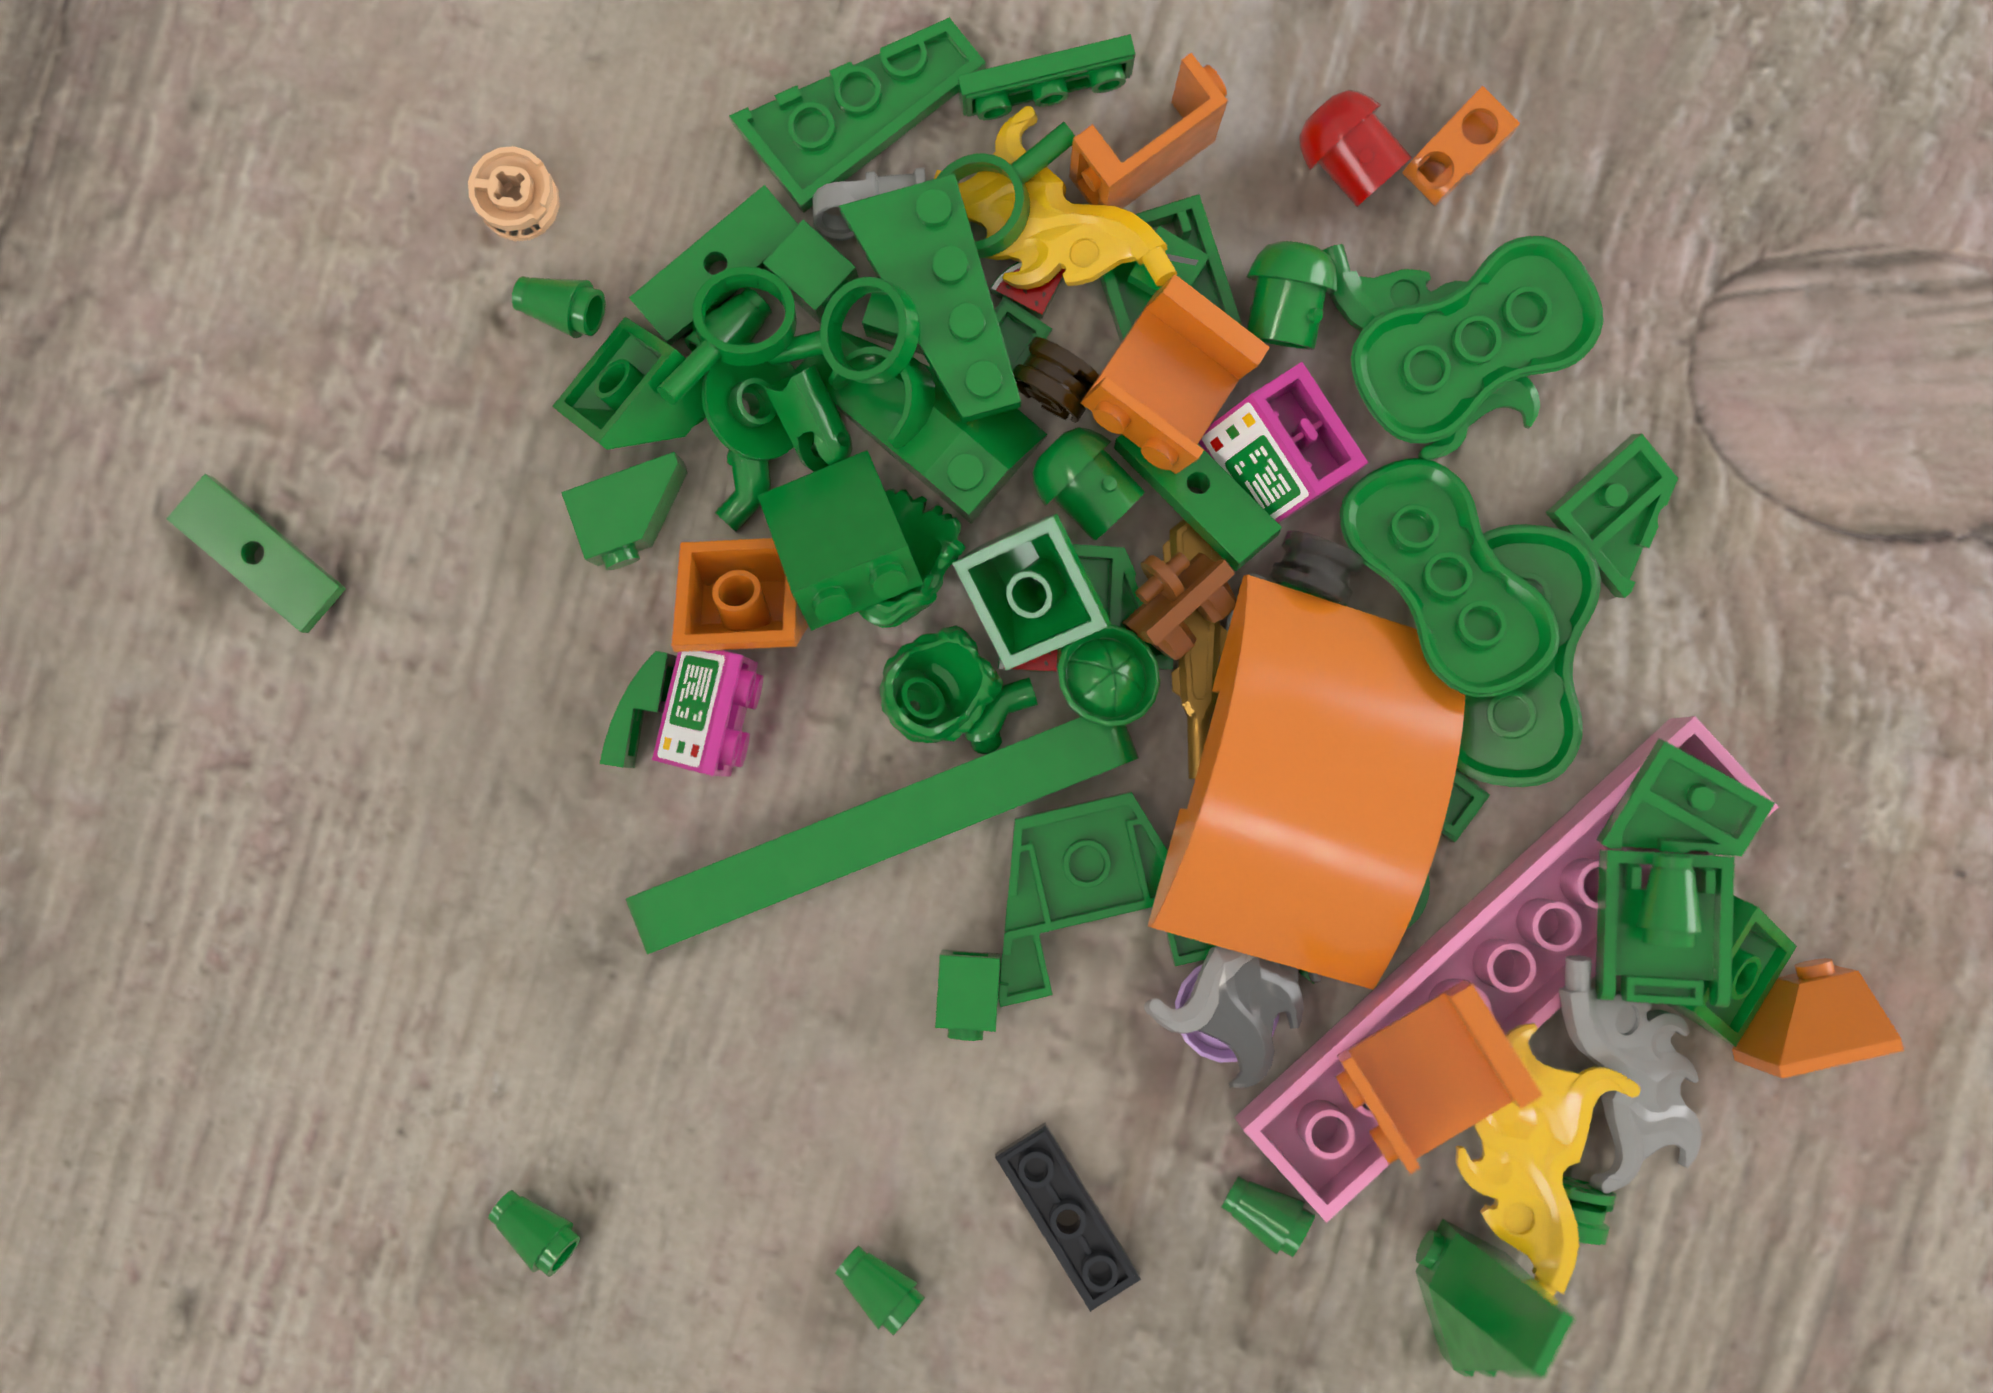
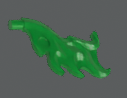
M1343 244L1333 245L1322 250L1330 255L1337 275V291L1329 293L1347 323L1359 332L1371 320L1388 310L1401 306L1436 301L1453 293L1467 282L1452 281L1443 284L1434 291H1430L1426 287V284L1431 280L1430 272L1422 270L1402 269L1374 278L1359 276L1357 271L1350 270ZM1525 376L1500 387L1481 404L1475 414L1460 430L1450 437L1423 447L1418 453V458L1433 461L1454 452L1464 442L1468 427L1495 409L1511 408L1521 412L1523 425L1529 429L1538 417L1540 409L1539 394L1535 385Z

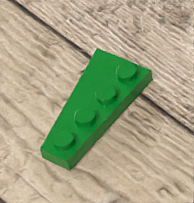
M949 17L881 47L880 53L854 65H852L851 61L830 70V76L800 89L796 85L776 94V100L749 111L748 107L729 115L734 127L804 213L813 206V195L818 188L825 184L847 180L959 93L958 75L986 69V62Z
M955 173L839 205L843 219L857 238L877 277L899 286L913 300L920 322L918 344L962 422H970L1021 407L1020 395Z

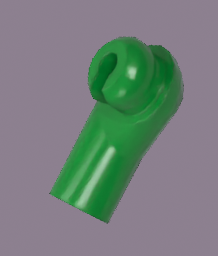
M729 450L727 453V463L732 466L735 490L715 513L737 532L761 506L757 495L771 490L769 460H750Z
M1030 677L1003 685L995 700L986 706L980 720L973 725L970 731L965 732V737L970 741L971 747L975 752L989 754L996 751L1002 744L1000 731L1007 715L1038 705Z

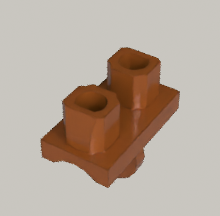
M1178 552L1166 564L1158 557L1149 555L1140 565L1148 580L1135 591V594L1143 604L1124 620L1122 624L1127 630L1133 631L1143 641L1154 646L1164 656L1179 660L1195 646L1197 640L1184 622L1188 616L1198 609L1205 620L1215 623L1224 619L1234 610L1237 599L1227 581L1235 572L1226 560L1219 559L1215 562L1202 553H1198L1189 561L1185 555Z

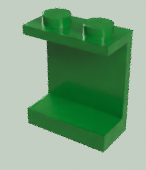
M868 450L757 495L791 592L811 631L923 585L921 576Z

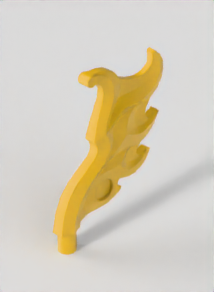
M1023 107L1001 126L996 136V151L993 155L1012 164L1026 152L1022 146L1021 138L1024 131L1030 126H1034L1038 121L1033 107ZM1047 166L1025 183L1029 193L1030 212L1021 235L1004 251L986 257L993 260L1012 259L1021 262L1022 265L1019 272H1006L1002 277L1004 282L1018 289L1040 287L1052 280L1061 269H1065L1063 277L1067 286L1082 285L1095 281L1122 263L1136 261L1139 265H1145L1156 286H1163L1174 274L1177 275L1174 266L1165 253L1168 249L1166 243L1149 224L1134 213L1116 206L1073 204L1067 201L1065 197L1066 185ZM936 170L934 179L942 172L941 170ZM983 171L978 172L974 177L965 182L958 183L968 221L985 227L987 230L986 238L997 233L1009 220L1014 208L1015 190L1012 181L1002 174Z
M1529 1023L1514 1027L1505 1036L1543 1096L1523 1108H1519L1512 1102L1474 1124L1473 1126L1481 1139L1482 1156L1479 1159L1471 1160L1463 1146H1456L1455 1162L1459 1173L1470 1187L1483 1195L1495 1198L1492 1206L1485 1204L1480 1210L1485 1222L1497 1237L1527 1255L1534 1265L1532 1268V1272L1535 1275L1534 1279L1554 1297L1557 1291L1564 1294L1575 1268L1579 1249L1578 1225L1562 1184L1563 1173L1570 1165L1580 1162L1589 1131L1593 1107L1599 1096L1606 1091L1616 1090L1634 1098L1640 1094V1087L1618 1071L1607 1067H1591L1576 1073L1556 1069L1541 1063L1534 1057L1528 1044L1531 1035L1537 1030L1535 1023Z

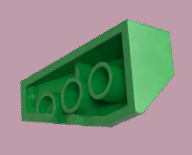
M841 330V345L844 356L863 347L877 346L884 348ZM824 354L804 359L794 370L798 372L815 364L837 409L970 524L1047 437V433L1017 408L963 423L931 367L925 365L931 373L935 384V402L932 412L921 430L905 446L895 449L889 444L888 438L900 420L905 405L906 391L900 373L884 383L863 384L851 380L844 388L835 390L828 382L833 369L827 363ZM881 362L866 367L863 371L872 369L879 365Z
M1442 1219L1436 1231L1430 1230L1423 1237L1416 1253V1262L1419 1265L1415 1271L1440 1353L1454 1371L1465 1377H1473L1475 1371L1486 1377H1496L1497 1371H1502L1516 1378H1545L1576 1317L1506 1252Z

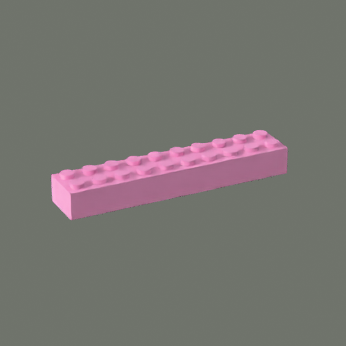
M1695 716L1670 718L1234 1117L1242 1130L1326 1223L1390 1165L1369 1133V1130L1379 1124L1367 1104L1365 1103L1359 1108L1354 1109L1335 1078L1336 1075L1345 1070L1337 1055L1464 979L1475 986L1500 1028L1506 1034L1509 1030L1522 1024L1535 1023L1538 1029L1561 1008L1559 989L1565 987V959L1567 956L1579 955L1590 957L1592 959L1591 979L1595 977L1599 851L1619 850L1674 853L1660 852L1658 849L1622 847V849H1609L1596 840L1659 738L1773 801ZM1776 803L1767 818L1779 807ZM1689 851V852H1687V853H1675V854L1711 855V854H1709L1708 852H1702V851ZM1639 864L1642 867L1641 889H1646L1650 869L1653 865Z

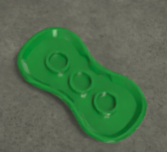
M1525 236L1510 240L1493 251L1474 275L1453 293L1436 301L1397 307L1371 320L1359 334L1352 350L1351 367L1355 385L1374 419L1395 438L1409 443L1440 441L1460 430L1475 414L1481 404L1493 392L1505 384L1525 376L1556 372L1568 368L1583 359L1594 347L1601 335L1604 317L1600 296L1585 266L1568 247L1559 241L1545 236Z
M1409 458L1386 464L1372 471L1350 488L1342 500L1339 511L1343 537L1354 555L1363 564L1393 585L1407 603L1415 621L1423 655L1429 667L1439 679L1462 694L1474 697H1492L1517 689L1531 681L1551 663L1557 653L1560 638L1558 623L1550 604L1535 587L1507 568L1491 550L1483 536L1471 493L1465 483L1455 473L1432 460Z
M1515 524L1486 531L1483 536L1497 558L1512 572L1535 587L1550 604L1559 627L1560 641L1558 650L1551 663L1538 676L1517 689L1492 697L1465 695L1464 720L1456 769L1468 777L1492 785L1529 787L1551 782L1563 774L1574 761L1580 748L1583 736V722L1573 681V663L1577 643L1592 617L1599 600L1601 577L1598 563L1591 549L1578 537L1553 527Z

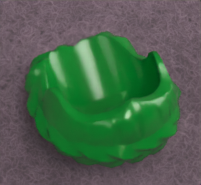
M954 625L942 628L937 633L920 635L912 643L901 646L895 656L887 660L883 669V680L879 687L881 707L885 715L889 717L893 727L912 742H954L962 733L970 731L973 725L980 720L986 706L993 702L1002 690L1003 681L991 663L979 655L978 646L968 632L962 627Z

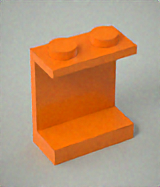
M1192 52L1181 59L1171 103L1183 119L1123 163L1093 124L1074 137L1069 178L1090 205L1116 206L1123 209L1214 143L1228 102L1225 97L1227 96V89L1223 80L1210 65L1202 67Z
M1174 274L1153 294L1081 401V404L1093 412L1095 421L1104 429L1115 434H1122L1140 447L1142 455L1148 462L1160 469L1171 470L1177 474L1199 459L1204 449L1197 444L1237 382L1260 364L1270 347Z
M1465 979L1337 1055L1345 1069L1335 1076L1354 1109L1359 1108L1365 1103L1367 1104L1379 1124L1369 1130L1370 1135L1388 1164L1400 1159L1409 1174L1421 1168L1416 1161L1417 1158L1513 1102L1519 1108H1523L1543 1096L1479 992L1472 983Z

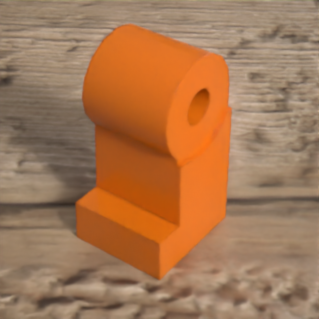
M1482 85L1412 159L1402 174L1434 206H1437L1468 174L1471 176L1511 138L1520 122Z

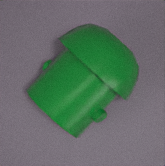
M1280 241L1268 244L1256 256L1246 276L1256 281L1247 330L1266 344L1313 350L1316 345L1320 321L1323 318L1322 309L1325 294L1337 291L1335 265L1330 255L1310 244L1293 241Z
M1078 427L1064 432L1038 457L1032 472L1033 484L1045 506L1051 500H1054L1093 541H1096L1141 498L1145 491L1104 450L1111 442L1109 439L1091 429Z

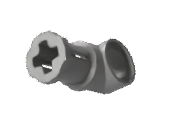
M916 168L913 174L878 176L875 171L865 173L866 180L825 184L818 188L813 195V226L821 236L831 240L854 238V233L850 231L842 216L830 215L825 211L830 208L839 207V205L926 182L925 168Z

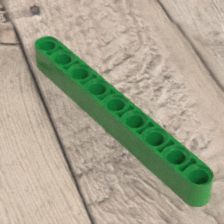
M1079 717L635 894L625 900L648 955L1138 759L1139 756L1126 725L1103 726Z

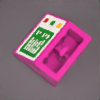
M1300 362L1250 394L1212 423L1198 443L1278 524L1348 480L1368 464L1361 450L1303 362Z
M721 650L678 652L652 760L710 776L731 777L733 766L741 768L746 758L750 740V733L742 731L747 708L753 710L757 708L763 687L764 676L756 674L758 663L743 655Z

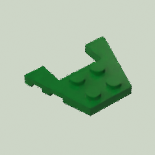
M1131 791L1015 818L998 993L1000 1007L1053 995L1039 937L1041 933L1153 907L1168 850ZM1166 932L1175 967L1205 960L1210 948L1216 947L1212 944Z

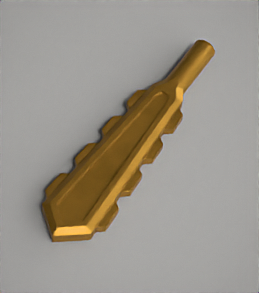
M1184 519L1169 530V540L1162 546L1163 562L1165 564L1178 552L1185 555L1189 561L1198 553L1206 555L1215 562L1223 559ZM1198 609L1184 620L1185 624L1197 638L1195 646L1178 660V667L1171 673L1172 692L1180 697L1181 706L1187 715L1188 779H1195L1211 723V715L1215 709L1219 694L1213 692L1212 688L1218 670L1219 656L1222 655L1227 637V630L1220 625V620L1215 623L1207 621Z

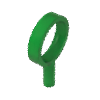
M1064 121L1012 164L991 154H970L953 161L937 176V178L955 173L958 183L973 173L991 171L1002 174L1012 181L1015 190V204L1012 214L997 233L986 239L975 241L979 258L990 257L1004 251L1023 232L1030 212L1029 193L1025 183L1072 146L1073 138L1076 137Z
M749 266L729 268L710 277L698 290L692 307L694 326L700 345L657 387V391L666 402L675 405L718 361L735 366H754L768 362L780 355L792 341L797 325L794 298L785 282L767 270ZM738 288H756L772 294L781 302L785 309V318L780 328L768 339L752 345H733L719 340L709 332L705 325L706 312L714 300L728 291Z
M876 277L854 279L843 285L832 296L823 313L820 330L794 336L789 346L780 355L768 362L776 366L824 354L830 367L847 379L863 384L884 383L897 376L908 365L914 355L920 332V322L916 306L911 297L895 284ZM882 291L890 296L898 312L899 329L893 349L884 361L872 369L858 371L847 362L841 345L842 325L849 309L858 299L868 293Z

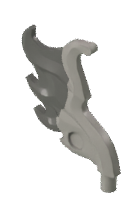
M1219 946L1212 947L1200 969L1190 998L1183 1007L1170 1009L1161 1000L1151 999L1145 1002L1144 1009L1157 1023L1171 1032L1184 1034L1199 1031L1227 1045L1234 1052L1240 1070L1237 1076L1229 1082V1087L1248 1088L1257 1085L1268 1074L1272 1066L1275 1052L1272 1031L1274 1019L1281 1012L1286 1013L1290 1029L1299 1028L1302 1022L1304 1007L1303 996L1298 985L1299 969ZM1308 972L1311 982H1321L1322 975Z

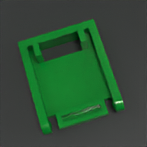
M1200 194L1135 214L1149 224L1151 228L1173 222L1179 238L1210 255L1192 288L1241 324ZM1136 261L1122 263L1100 277L1120 343L1152 297L1127 281L1137 263Z
M1619 850L1599 851L1595 976L1597 999L1614 1000L1616 975H1621L1620 993L1622 1000L1626 1002L1703 1006L1704 981L1702 980H1708L1710 1004L1715 1007L1729 1006L1732 978L1735 857ZM1653 854L1694 857L1693 870H1695L1703 932H1696L1695 947H1667L1642 942L1643 928L1636 926L1646 889H1641L1642 867L1639 864L1653 865Z

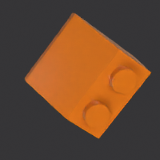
M773 538L680 542L671 644L674 652L796 647L808 628V624L791 592Z

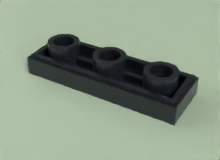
M1046 1122L995 1153L996 1160L1090 1312L1141 1280L1137 1269ZM1064 1210H1073L1079 1217L1073 1225L1065 1226L1057 1221L1058 1215Z

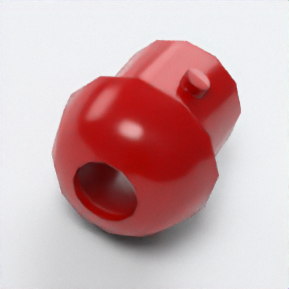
M1347 90L1330 97L1306 120L1299 135L1302 155L1309 169L1311 170L1320 164L1355 206L1358 207L1412 157L1374 114L1381 104L1362 92Z

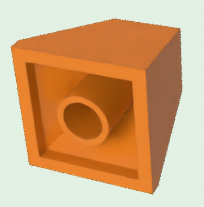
M1830 958L1800 962L1794 965L1795 974L1778 977L1736 1047L1732 1048L1736 1062L1781 1079L1904 1051L1900 1035L1860 972L1854 969L1835 966Z

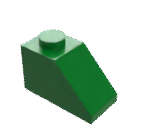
M675 452L561 492L585 560L596 566L604 564L606 570H615L639 561L640 556L638 552L653 547L688 473L684 461Z

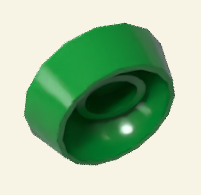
M1112 624L1105 629L1065 645L1058 664L1061 692L1069 707L1082 719L1103 726L1127 725L1143 717L1156 701L1161 683L1158 662L1148 644L1133 631Z

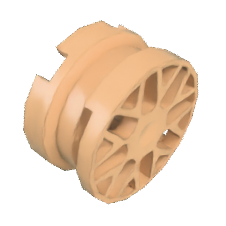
M515 146L501 147L483 155L473 166L468 180L469 198L478 215L483 218L485 224L498 236L512 241L531 240L545 233L553 224L560 207L559 190L543 162L533 153ZM536 223L541 227L538 230L533 226ZM528 227L533 231L528 235H524V231ZM497 229L505 230L506 234L499 232ZM519 230L517 236H512L511 231Z

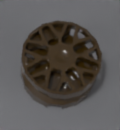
M1037 336L1032 338L1028 345L1031 355L1028 356L1023 365H1015L1012 370L1018 391L1029 399L1032 397L1041 403V408L1064 420L1071 414L1070 420L1073 423L1079 422L1086 410L1081 401L1099 374L1084 360L1062 346L1045 338Z

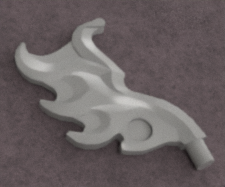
M1571 955L1565 959V987L1559 989L1562 1016L1568 1035L1577 1049L1599 1067H1607L1618 1071L1640 1087V1094L1634 1098L1616 1090L1606 1091L1601 1095L1606 1119L1615 1144V1159L1608 1171L1592 1175L1590 1179L1591 1187L1603 1193H1610L1626 1186L1636 1177L1642 1161L1657 1150L1673 1144L1680 1148L1678 1164L1689 1168L1699 1152L1702 1133L1696 1114L1686 1106L1680 1095V1086L1684 1079L1693 1083L1699 1082L1694 1065L1687 1057L1677 1053L1670 1041L1674 1033L1687 1036L1690 1033L1685 1020L1677 1014L1660 1009L1648 1011L1651 1009V1003L1623 1001L1620 991L1615 992L1614 1000L1597 999L1596 989L1591 987L1592 959L1586 956Z

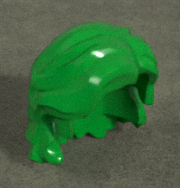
M888 489L885 493L921 576L923 585L858 611L865 620L881 628L897 627L931 606L937 598L936 593L943 585V575L950 565L958 560V557L966 548L958 540L961 532V523L957 517L953 518L952 514L949 513L942 514L943 507L935 505L925 512L927 499L920 496L913 500L906 489H901L898 493L895 489Z

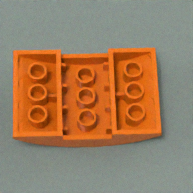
M1248 574L1243 575L1212 688L1213 692L1219 693L1188 808L1179 809L1148 927L1374 990L1402 940L1423 890L1437 849L1458 762L1464 720L1465 694L1449 687L1431 670L1421 650L1417 629Z

